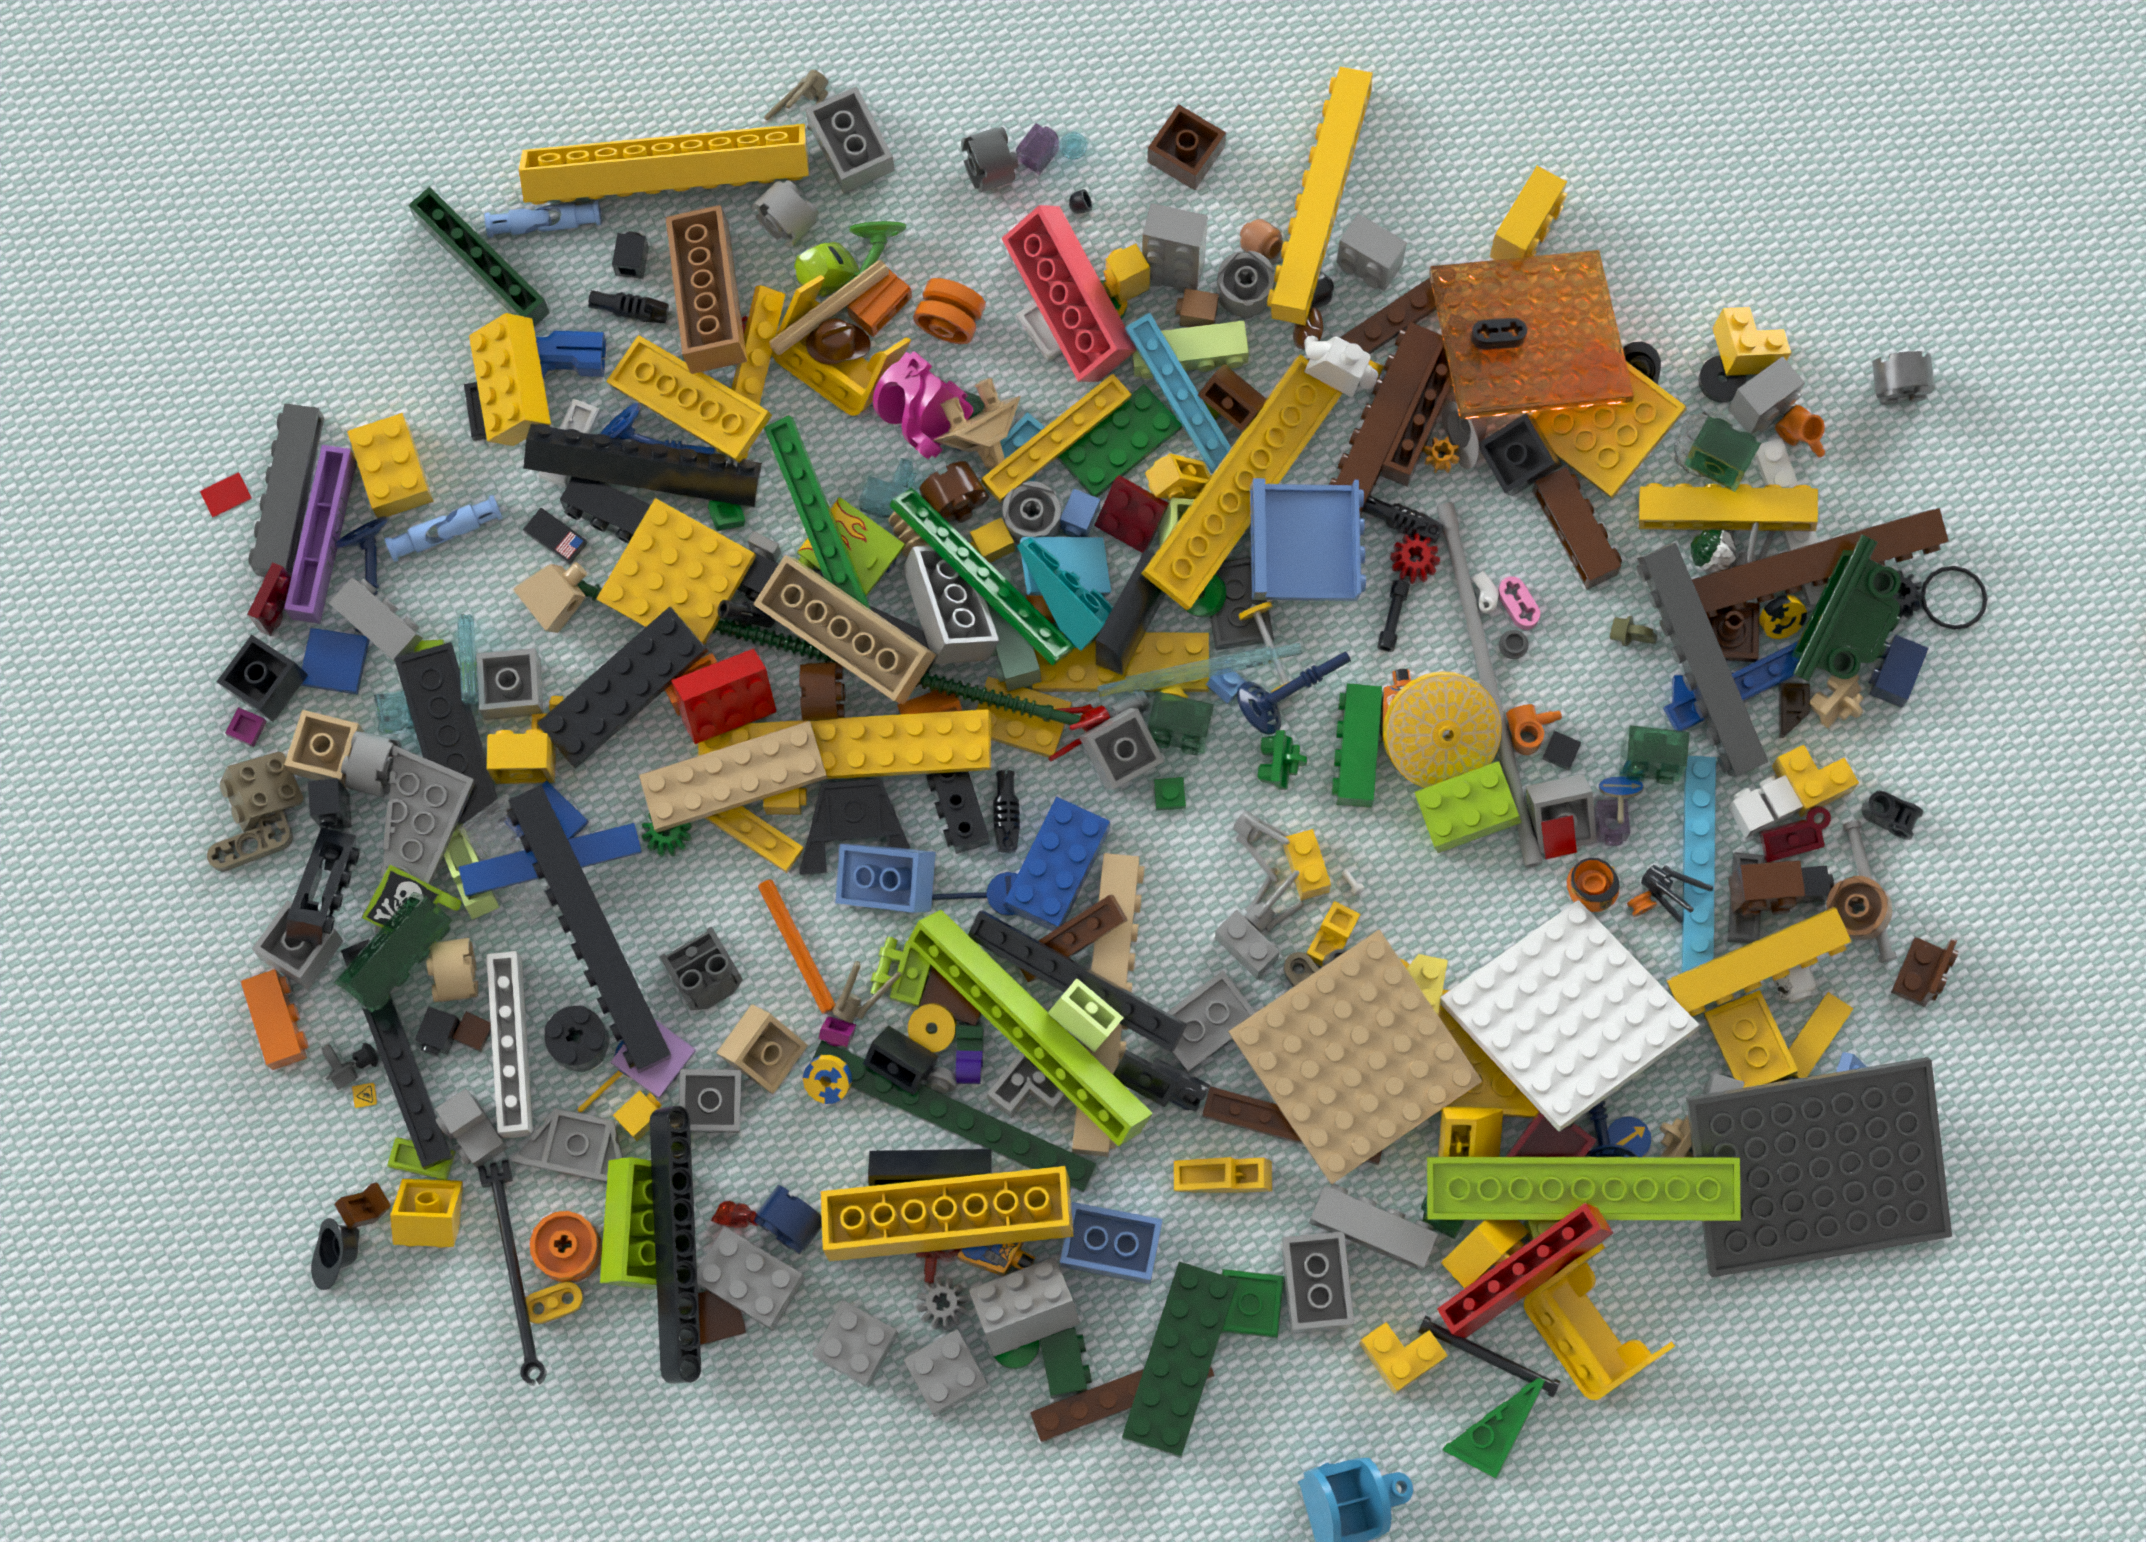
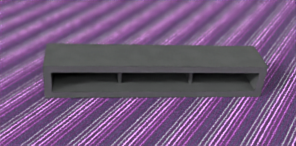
M284 403L283 413L278 414L277 440L272 442L271 455L273 461L272 466L267 468L265 477L268 486L266 494H262L260 499L262 515L260 521H257L255 524L254 536L257 539L255 548L250 550L248 559L249 565L257 576L265 577L273 562L283 566L289 576L292 577L324 423V416L319 408Z

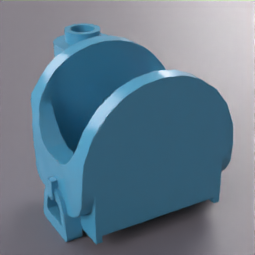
M1354 1458L1336 1464H1329L1328 1462L1320 1467L1303 1472L1304 1479L1298 1481L1315 1542H1369L1390 1531L1392 1520L1391 1507L1408 1502L1413 1495V1485L1407 1475L1395 1472L1382 1476L1378 1467L1370 1458ZM1396 1483L1401 1486V1493L1397 1492Z

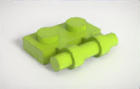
M887 936L884 947H880L878 957H880L877 971L873 972L870 982L873 985L870 994L874 995L892 977L888 975L891 962H900L897 972L901 973V977L891 986L890 1000L919 1007L931 964L907 940L903 952L895 950L898 939Z

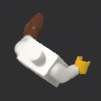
M1310 308L1306 324L1295 323L1293 329L1294 345L1299 349L1305 350L1306 355L1310 358L1304 372L1351 398L1354 396L1359 384L1364 389L1372 388L1380 377L1384 365L1370 359L1371 355L1363 351L1358 344H1350L1339 337H1333L1328 341H1320L1324 330L1322 315L1318 309Z

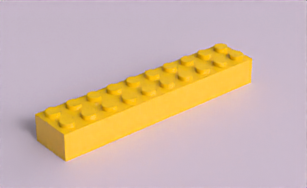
M805 124L526 149L522 150L519 176L524 203L531 202L534 205H541L549 200L559 199L561 202H571L581 197L601 199L605 195L613 194L619 197H626L634 192L656 194L666 189L680 192L686 191L690 187L702 186L704 189H712L720 184L742 186L752 181L766 184L774 182L775 179L787 178L789 181H797L809 176V155Z

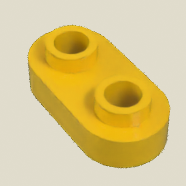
M562 1282L531 1293L526 1297L529 1319L534 1324H544L572 1314L581 1308L584 1301L582 1290L572 1282ZM568 1293L573 1294V1301L570 1304H565L563 1301L564 1296ZM537 1304L544 1305V1311L541 1314H535L534 1307Z

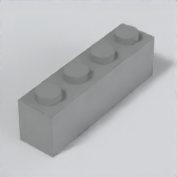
M1331 1184V1187L1324 1185L1310 1218V1224L1331 1233L1344 1231L1345 1239L1423 1271L1438 1236V1233L1433 1231V1226L1417 1220L1416 1223L1405 1220V1214L1392 1208H1388L1387 1211L1377 1208V1203L1367 1197L1360 1196L1359 1199L1349 1196L1347 1195L1348 1190L1339 1185Z

